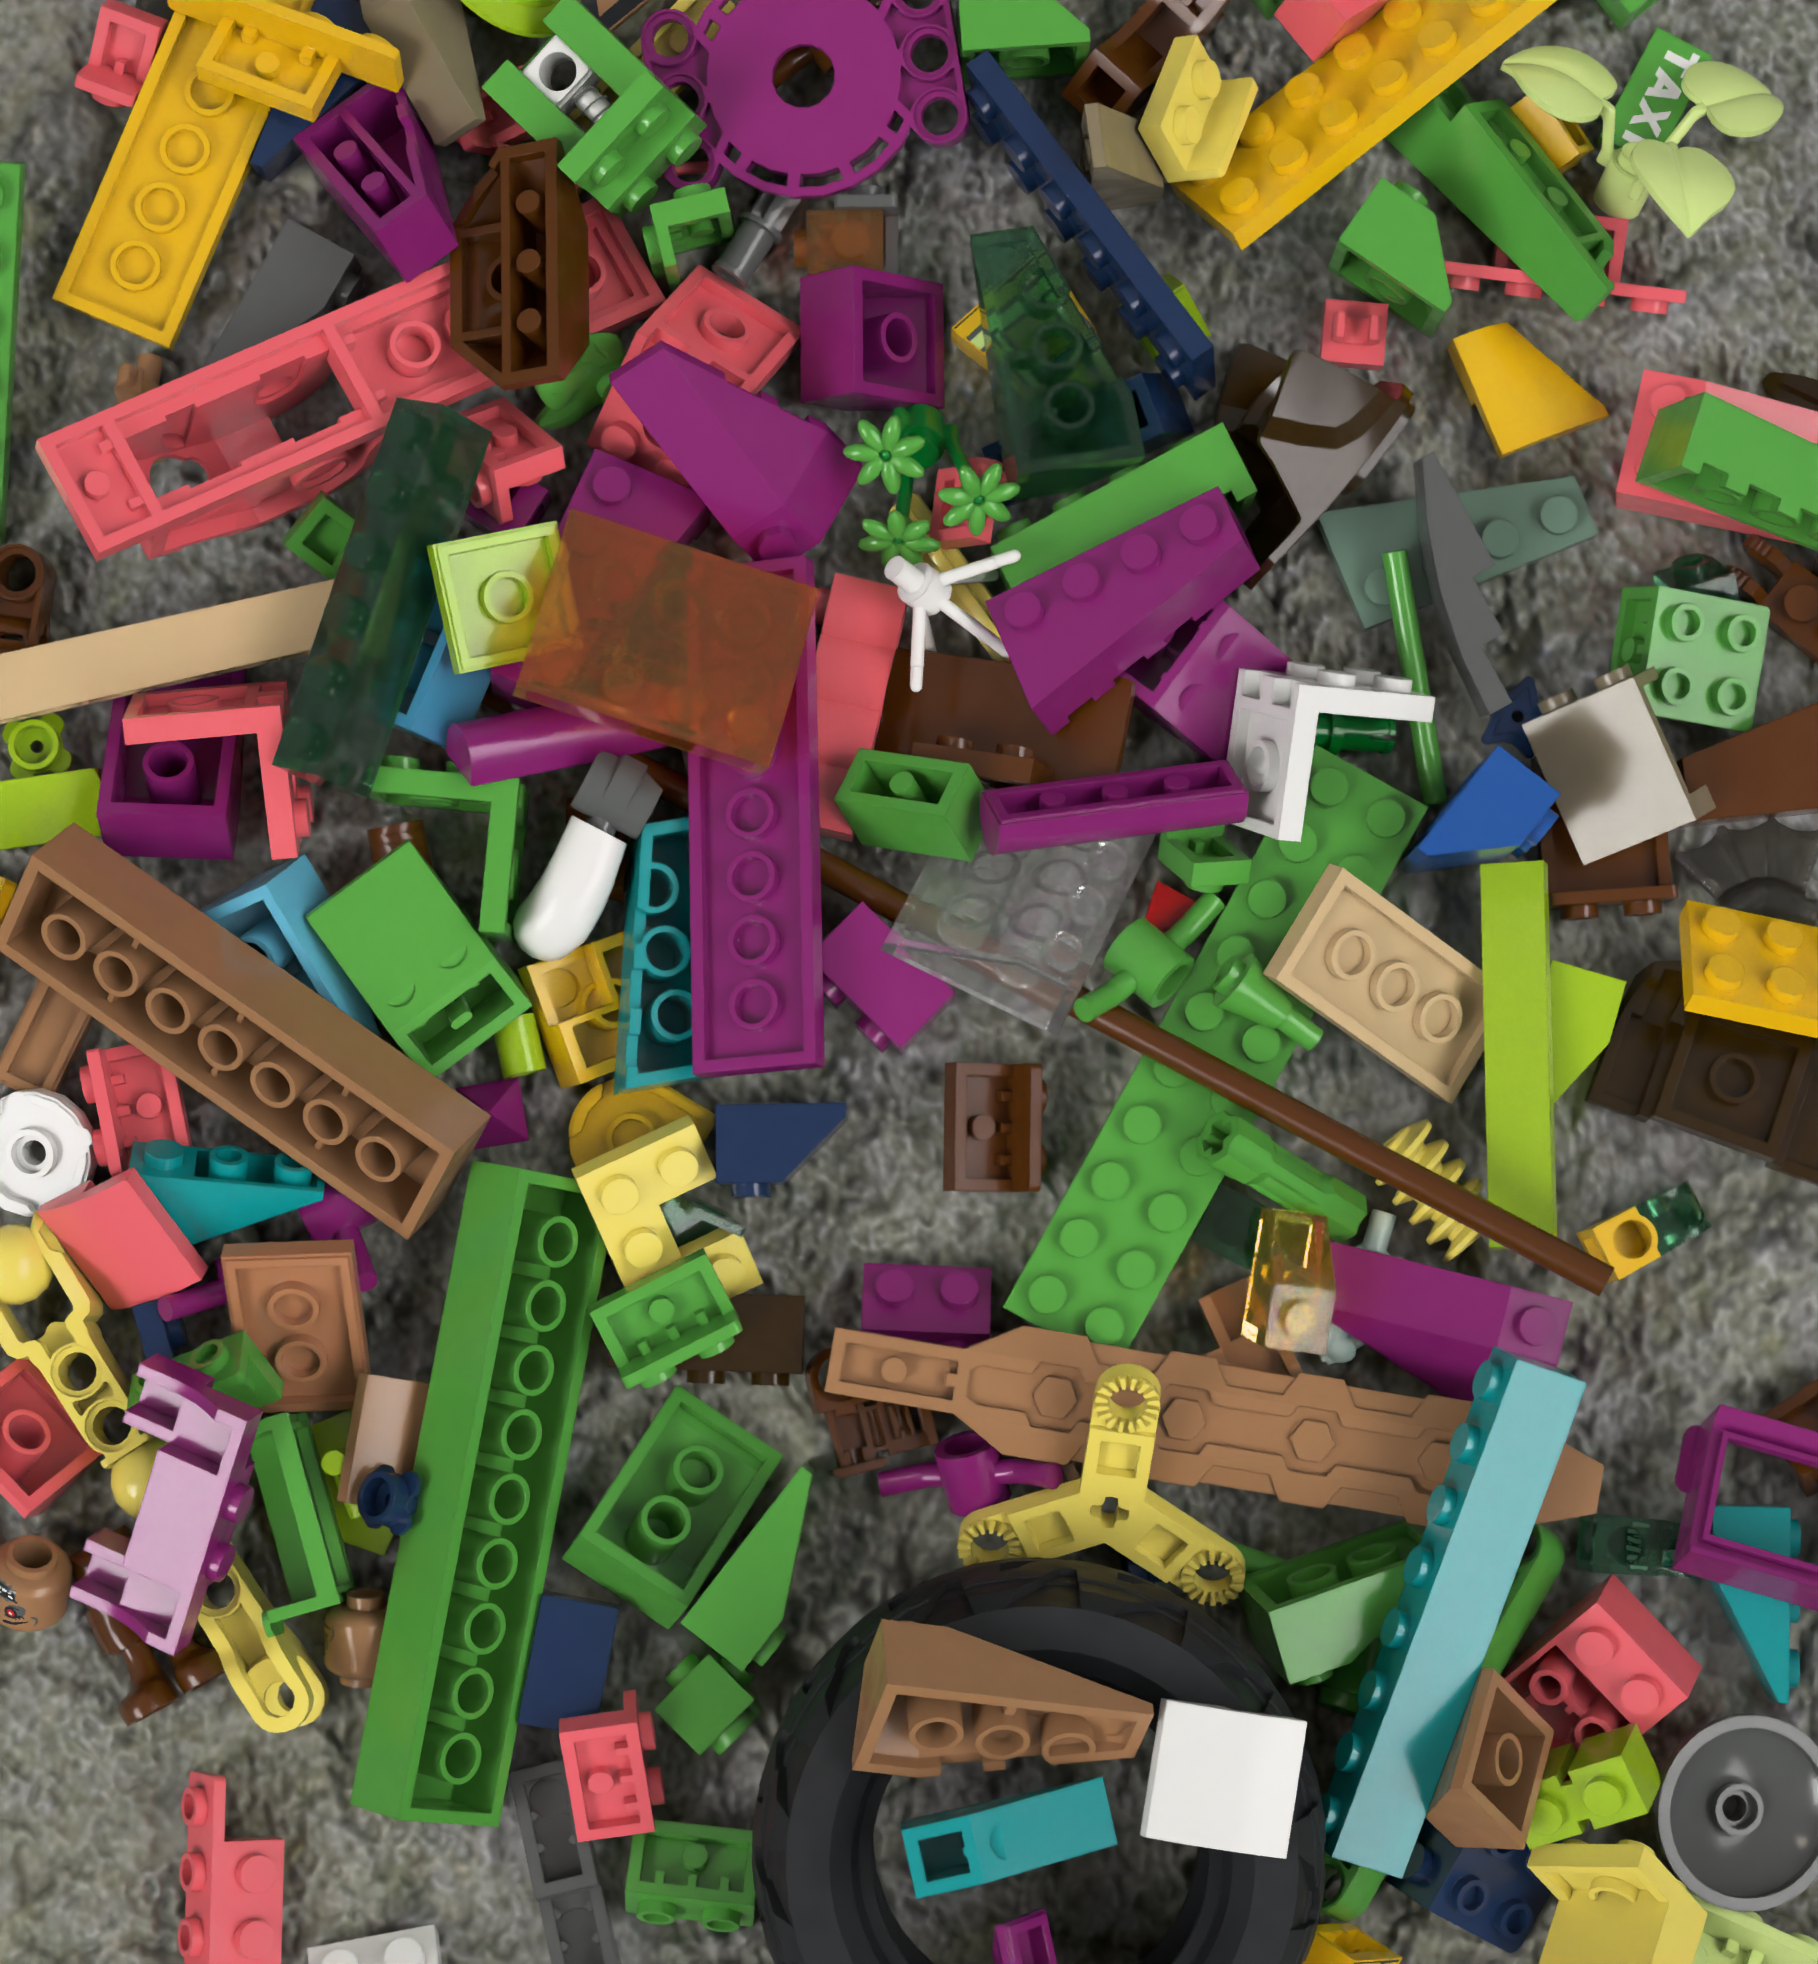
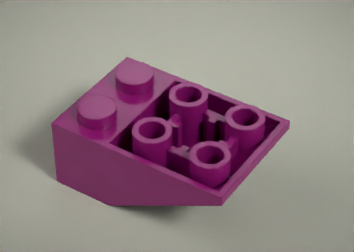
M1221 600L1195 622L1189 619L1164 639L1167 645L1148 660L1142 656L1117 676L1128 678L1136 684L1133 701L1135 708L1208 762L1227 759L1239 668L1286 672L1287 661H1292L1238 612Z

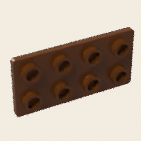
M896 649L888 680L875 750L968 763L971 765L984 789L989 790L1120 773L1136 691V684L1132 680L1116 677L1113 680L1116 685L1097 701L1092 697L1068 716L1070 722L1052 736L1032 711L1012 663L925 651L923 686L919 692H913L910 689L911 649Z

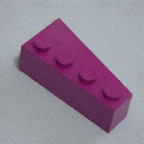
M595 448L558 526L583 649L492 667L490 670L491 694L525 709L564 702L600 659L601 652L620 629L623 631L637 614L638 607L659 582L662 583L677 565V560L694 539L697 540L709 526L711 511L693 489Z

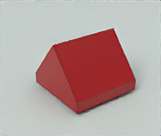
M1157 881L1144 918L1165 933L1196 901Z

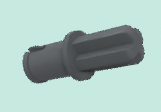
M773 174L769 182L787 186V177ZM762 192L750 211H742L738 216L740 226L720 258L712 265L714 273L739 289L744 290L770 248L781 245L783 241L781 231L802 199H790Z

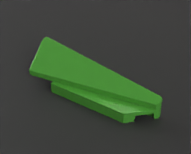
M1458 79L1385 137L1574 321H1582L1588 318L1614 289V282L1610 281L1604 273L1605 265L1614 255L1613 239L1503 98L1474 103Z

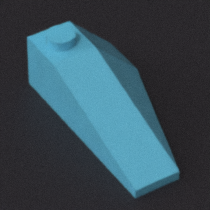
M306 854L257 875L200 909L202 913L381 1038L371 1007L305 917L307 913L330 897Z

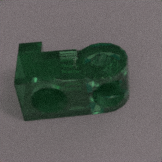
M1599 1512L1579 1517L1575 1569L1603 1574L1700 1578L1672 1569L1681 1522Z

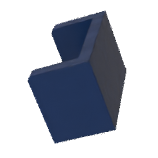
M547 1590L542 1594L518 1723L559 1731L560 1718L600 1713L621 1604Z

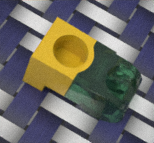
M1686 1180L1644 1201L1634 1203L1610 1217L1577 1232L1576 1235L1586 1253L1615 1267L1607 1283L1628 1276L1703 1233L1712 1225L1690 1182Z

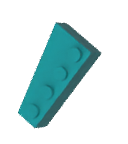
M689 817L647 823L637 840L630 838L613 1096L720 1078H700L693 1074Z

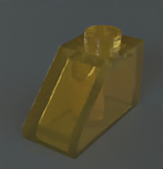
M1262 1207L1241 1334L1263 1348L1326 1355L1336 1296L1327 1217L1320 1214Z

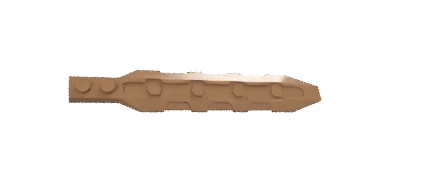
M1025 1325L964 1348L835 1326L824 1392L952 1413L1002 1455L1067 1465L1070 1460L1083 1462L1095 1386L1100 1375L1108 1368L1118 1364H1136L1150 1370L1157 1377L1161 1386V1405L1149 1473L1150 1480L1195 1487L1198 1482L1276 1495L1280 1502L1322 1509L1327 1504L1402 1516L1405 1518L1406 1523L1427 1526L1428 1523L1426 1510L1429 1498L1433 1490L1443 1483L1451 1462L1449 1448L1452 1436L1456 1428L1466 1421L1473 1402L1427 1394L1424 1398L1352 1387L1347 1386L1344 1379L1302 1372L1293 1377L1218 1364L1217 1359L1214 1357L1173 1350L1168 1355L1116 1347L1090 1342L1088 1336ZM1126 1386V1390H1122L1119 1387V1391H1113V1395L1110 1397L1116 1404L1123 1407H1135L1145 1400L1143 1392L1139 1394L1137 1392L1138 1388H1135L1134 1391L1130 1390V1386ZM1564 1444L1535 1524L1596 1514L1604 1465Z

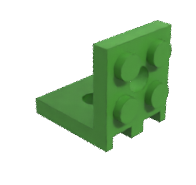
M384 755L382 756L381 766L364 764L362 791L376 804L490 814L478 931L489 941L515 943L513 920L520 901L530 792L526 791V786L520 784L519 778L471 786L453 761L446 762L445 772L427 770L426 766L420 765V759L405 756Z

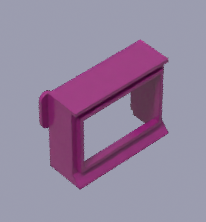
M1720 1404L1700 1426H1690L1683 1434L1675 1474V1484L1680 1491L1686 1493L1672 1569L1818 1611V1565L1710 1534L1727 1442L1818 1468V1432Z

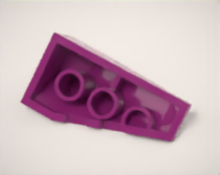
M1311 1236L1294 1298L1353 1338L1362 1341L1408 1374L1417 1377L1443 1394L1444 1397L1468 1401L1474 1400L1472 1387L1475 1374L1479 1366L1484 1361L1489 1360L1493 1346L1557 1367L1573 1304L1571 1301Z

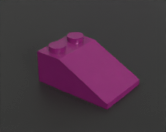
M247 669L146 692L247 683ZM133 695L113 699L96 809L103 843L121 856L234 860L241 808L244 734L125 745L122 719Z

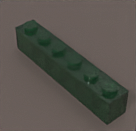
M396 398L272 763L273 766L324 789L368 799L370 797L437 598L427 546L457 539L492 435L491 431L443 404Z

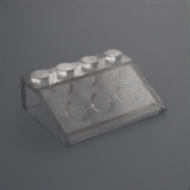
M1156 834L991 855L983 838L972 862L930 855L884 941L881 951L1058 1036Z

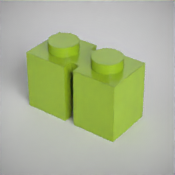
M1637 1723L1585 1738L1577 1753L1572 1743L1549 1751L1526 1841L1529 1850L1583 1834L1589 1819L1594 1830L1649 1813L1661 1785V1775ZM1567 1774H1569L1571 1780L1564 1781Z

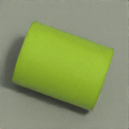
M534 1013L518 1016L493 1035L503 1079L521 1077L547 1070Z

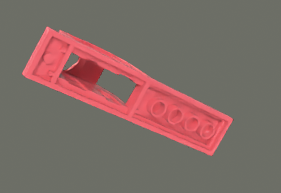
M594 198L581 204L588 225L589 334L600 332L613 333L651 316L666 299L621 219L608 211ZM450 261L419 274L408 283L405 280L38 438L35 450L96 562L137 543H140L148 560L180 551L190 545L221 536L229 537L261 527L310 505L321 490L327 495L334 493L362 474L373 463L383 444L401 429L432 412L496 384L450 347ZM331 371H333L355 411L339 417L337 424L295 442L294 438L282 442L270 419L290 410L311 396L326 382ZM161 458H174L182 462L192 460L204 468L207 474V481L192 488L187 484L160 497H156L150 486V469L153 462Z

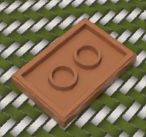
M354 1239L223 1244L221 1263L232 1334L245 1330L283 1380L282 1399L258 1409L263 1410V1413L353 1410L359 1372L372 1374Z

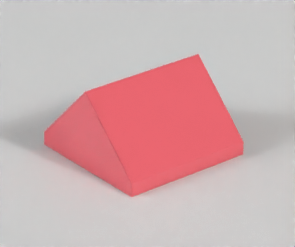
M16 1359L0 1371V1494L25 1519L43 1514L104 1454L94 1451L85 1442L40 1370L30 1360Z

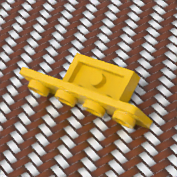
M167 0L168 6L172 10L217 26L195 65L198 80L314 123L341 73L396 93L399 92L404 83L400 51L392 46L390 42L376 34H359L337 26L319 13L310 11L302 13L280 5L274 0Z

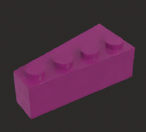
M1219 486L985 602L1032 711L1053 736L1070 722L1068 716L1091 697L1097 701L1116 685L1113 680L1142 656L1148 660L1167 645L1164 639L1189 619L1194 622L1261 568L1236 514Z

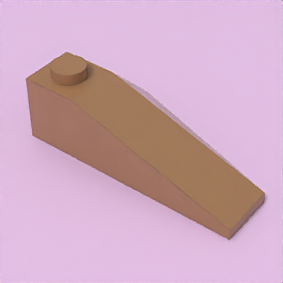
M881 1619L864 1662L852 1752V1770L921 1778L942 1776L941 1765L982 1761L983 1772L1006 1770L1005 1760L1016 1757L1042 1755L1052 1765L1134 1758L1154 1716L1153 1704L947 1626Z

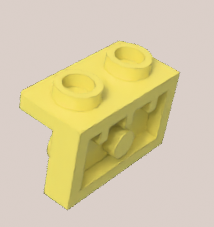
M1198 35L1174 38L1138 126L1141 136L1168 183L1220 178L1225 175L1258 92V86L1253 77L1221 80L1217 64L1209 58Z

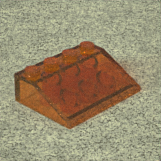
M570 508L512 696L761 775L770 767L789 705L819 589Z

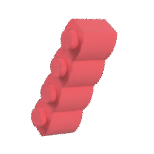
M836 572L831 589L820 586L815 601V624L822 626L816 649L820 835L852 842L854 831L838 808L834 798L859 748L874 750L895 651L899 646L908 605L898 597L897 586Z

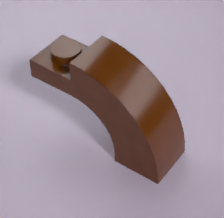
M1146 0L1116 33L1095 47L1060 94L1081 114H1083L1084 104L1100 103L1126 115L1133 116L1150 99L1174 38L1198 35L1202 43L1225 15L1223 10L1231 0Z

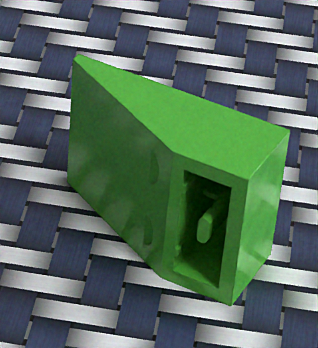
M409 838L305 915L310 925L405 1054L435 1077L439 1076L532 1007L520 979L491 942L478 931L479 927Z

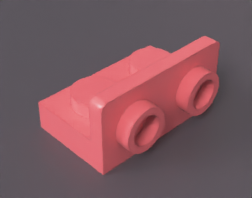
M504 396L436 421L440 446L435 449V458L441 475L448 483L453 482L468 495L476 508L484 509L499 524L513 520L510 488L533 485L539 482L543 476L566 468L562 445Z
M636 1689L623 1691V1710L560 1718L559 1738L577 1841L585 1842L655 1832L654 1806L666 1803L661 1765L649 1767L647 1751L657 1749L652 1711L640 1712Z

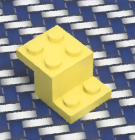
M1567 1839L1562 1843H1550L1531 1850L1527 1867L1559 1900L1539 1964H1693L1708 1913L1691 1896L1686 1886L1677 1880L1661 1863L1649 1846L1627 1839L1620 1840L1617 1844H1589L1581 1840Z

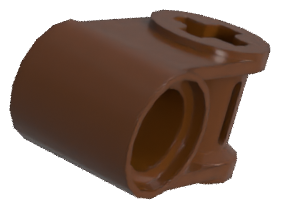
M8 544L0 548V654L46 644L50 641V616L56 586V571L51 561L43 554L22 544ZM21 560H31L36 568L34 582L29 588L14 592L9 584L8 575L11 568ZM3 635H7L13 637L23 638V640L15 641L9 639H2L1 637Z

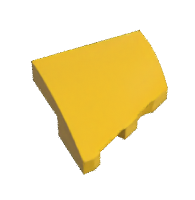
M1507 322L1483 327L1455 337L1447 348L1471 406L1476 405L1498 459L1550 438L1556 440L1605 420L1609 416L1605 406L1599 400L1593 397Z
M624 930L579 946L571 954L560 960H541L517 969L531 1001L532 1011L535 1014L537 1025L561 1089L579 1085L615 1071Z

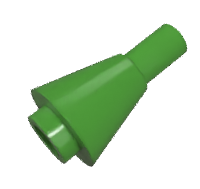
M1249 953L1241 959H1238L1236 956L1230 957L1220 967L1211 982V987L1216 990L1213 1005L1271 1029L1277 1028L1307 1051L1313 1049L1320 1041L1324 1031L1293 1008V1003L1282 989L1263 975L1265 968L1253 953Z

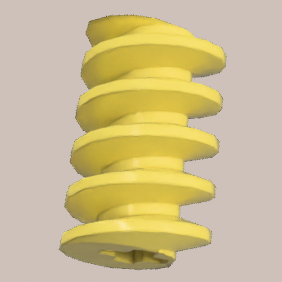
M1428 1119L1403 1127L1382 1144L1477 1195L1483 1186L1482 1181L1478 1177L1458 1182L1466 1167V1163L1462 1158L1441 1163L1449 1147L1448 1142L1444 1138L1428 1144L1424 1143L1432 1128V1124ZM1378 1179L1375 1180L1378 1186L1386 1184ZM1399 1190L1392 1199L1395 1206L1411 1200H1415L1418 1203L1408 1220L1412 1225L1429 1219L1435 1223L1426 1238V1242L1429 1245L1447 1238L1451 1241V1245L1442 1259L1445 1263L1454 1259L1482 1235Z

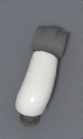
M604 751L599 753L594 759L570 805L587 815L588 818L584 822L573 815L571 816L545 871L515 913L513 920L514 937L520 948L532 958L542 961L560 960L583 944L595 927L613 889L627 843L614 836L618 831L627 837L637 840L663 791L647 773L648 765L627 754L618 757L613 753Z

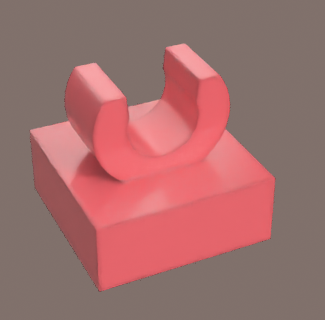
M1326 298L1323 304L1319 357L1341 368L1381 371L1384 366L1389 304Z

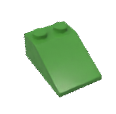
M676 1385L561 1559L669 1630L692 1602L783 1455L679 1385Z
M806 1462L799 1468L680 1622L742 1672L751 1660H754L762 1667L786 1637L785 1634L788 1632L779 1624L787 1610L815 1471Z
M1404 1518L1246 1574L1244 1588L1238 1595L1254 1649L1289 1685L1296 1683L1304 1686L1320 1683L1333 1675V1669L1351 1663L1381 1633L1386 1615L1391 1609L1397 1607L1405 1585L1403 1572L1407 1557L1413 1548L1420 1545L1426 1526L1406 1523Z

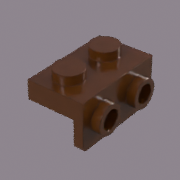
M945 1063L943 1191L1008 1193L1040 1191L1041 1178L1045 1173L1047 1164L1046 1150L1042 1144V1114L1048 1099L1047 1086L1042 1079V1065L1040 1063Z

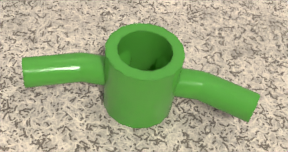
M1203 893L1189 910L1165 933L1145 918L1137 919L1128 925L1111 944L1103 961L1104 968L1114 976L1104 984L1076 999L1073 1006L1076 1016L1083 1022H1090L1121 1004L1133 993L1153 1008L1162 1006L1169 1001L1186 982L1194 967V958L1184 950L1225 909L1224 903L1213 893Z

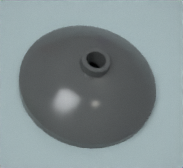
M1734 1714L1704 1724L1678 1745L1662 1770L1661 1785L1653 1805V1823L1657 1844L1665 1863L1675 1878L1681 1881L1691 1893L1702 1900L1721 1908L1743 1912L1761 1911L1780 1906L1801 1894L1818 1877V1746L1806 1734L1791 1724L1776 1718L1759 1714ZM1733 1795L1737 1803L1736 1810L1731 1816L1725 1817L1722 1808L1726 1798Z

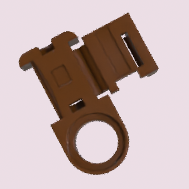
M831 1348L819 1351L808 1362L805 1371V1382L813 1415L824 1413L837 1464L836 1469L828 1471L831 1477L844 1478L879 1469L887 1464L889 1455L939 1444L931 1410L915 1407L921 1431L916 1433L910 1406L893 1403L885 1405L882 1401L874 1400V1405L864 1407L863 1402L871 1401L870 1399L833 1395L824 1392L819 1382L818 1373L824 1361L830 1358ZM887 1451L888 1456L877 1458L876 1452Z

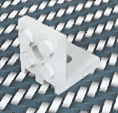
M1287 661L1286 672L1239 668L1226 760L1249 792L1245 820L1232 825L1276 840L1301 842L1319 713L1432 723L1436 697L1411 691L1412 679L1381 675V671L1344 666L1342 672L1326 670V666L1296 661Z

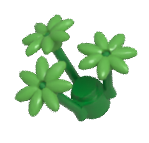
M914 404L906 408H894L892 416L884 425L882 434L869 421L860 420L857 428L865 443L847 445L843 450L847 458L866 462L857 477L859 485H866L874 481L881 474L888 492L893 495L898 492L896 510L889 512L887 525L876 520L864 519L862 521L863 529L870 536L858 541V547L863 551H881L880 561L884 566L887 565L890 559L900 556V554L905 560L914 565L923 562L922 553L936 552L941 548V543L938 540L925 536L930 529L931 522L929 520L913 522L909 518L914 478L923 477L925 474L924 469L934 465L942 457L944 449L948 450L959 473V480L961 482V487L943 488L938 492L940 500L950 505H955L943 518L945 526L953 527L968 519V527L971 534L978 536L985 527L986 514L996 521L1006 522L1010 520V512L1001 502L1010 500L1020 491V486L1015 482L998 484L1002 475L1000 463L992 464L981 477H978L959 442L958 426L955 424H945L942 414L936 408L927 404Z

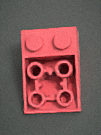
M1612 1573L1568 1609L1501 1676L1555 1730L1550 1750L1572 1743L1577 1753L1583 1739L1633 1723H1637L1643 1735L1689 1697L1702 1666ZM1567 1774L1564 1781L1571 1780L1569 1774Z

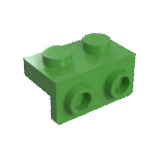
M708 183L692 184L674 191V199L649 205L654 224L641 228L654 279L667 276L670 293H673L681 284L675 255L727 243L732 239L734 230L725 187L711 190V186Z
M704 1248L587 1306L594 1324L618 1367L620 1378L626 1389H630L638 1384H641L642 1388L656 1386L676 1373L677 1368L675 1365L697 1354L702 1359L715 1356L728 1349L735 1342L733 1336L743 1331L739 1316Z

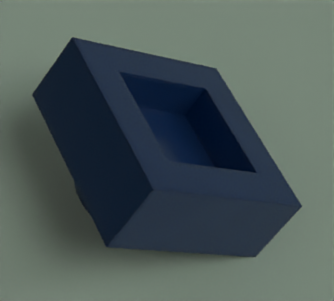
M158 1299L133 1306L132 1309L146 1359L156 1353L170 1359L182 1355L180 1348L188 1346V1336L183 1318L168 1322L164 1321L158 1312Z

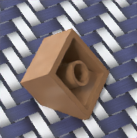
M1482 1668L1478 1674L1425 1818L1455 1847L1524 1850L1555 1730L1494 1668Z

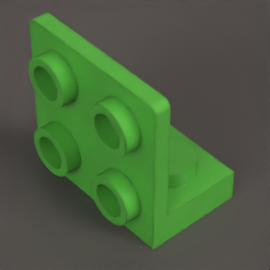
M1660 585L1623 587L1609 672L1629 664L1633 675L1654 666L1659 678L1643 686L1656 717L1736 732L1749 731L1753 725L1770 609L1767 606Z

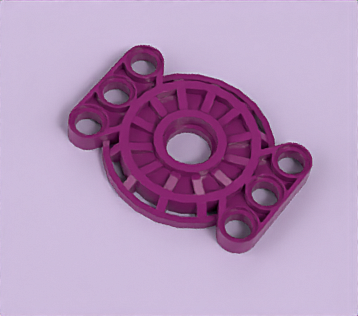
M712 0L706 6L697 25L685 13L679 10L662 9L654 12L645 21L641 30L644 64L671 90L679 85H688L694 88L699 97L695 113L708 125L699 134L702 138L699 148L704 150L709 158L707 173L698 181L685 182L678 178L675 166L671 164L664 172V175L676 189L698 183H708L712 189L718 183L725 168L736 179L763 193L790 199L826 198L854 189L881 172L904 147L912 130L925 144L934 148L947 149L963 140L970 128V109L965 93L966 85L951 0H934L928 7L923 9H913L907 6L903 0H882L878 10L870 3V0H741L729 15L721 10L730 0ZM712 22L720 27L713 41L706 36ZM668 23L683 25L688 33V43L685 49L674 57H665L658 54L654 46V38L657 31ZM926 38L940 39L948 48V57L945 64L933 72L919 70L913 63L915 46ZM798 47H814L823 51L831 59L834 67V84L830 93L820 103L810 107H795L784 102L778 95L774 85V71L779 60L788 51ZM938 100L951 102L958 110V122L955 128L944 135H935L928 132L923 124V115L926 108ZM899 115L903 122L896 133L891 129ZM882 142L888 144L873 162L855 172L854 166L868 158ZM733 147L741 153L735 164L729 159ZM756 166H759L774 175L787 177V186L765 182L749 172ZM841 173L843 177L841 180L823 186L803 187L805 179L826 178Z

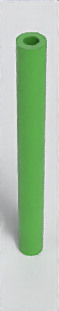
M1407 549L1382 553V560L1401 675L1403 678L1413 680L1411 691L1431 696ZM1433 712L1432 723L1409 721L1423 804H1434L1448 800Z

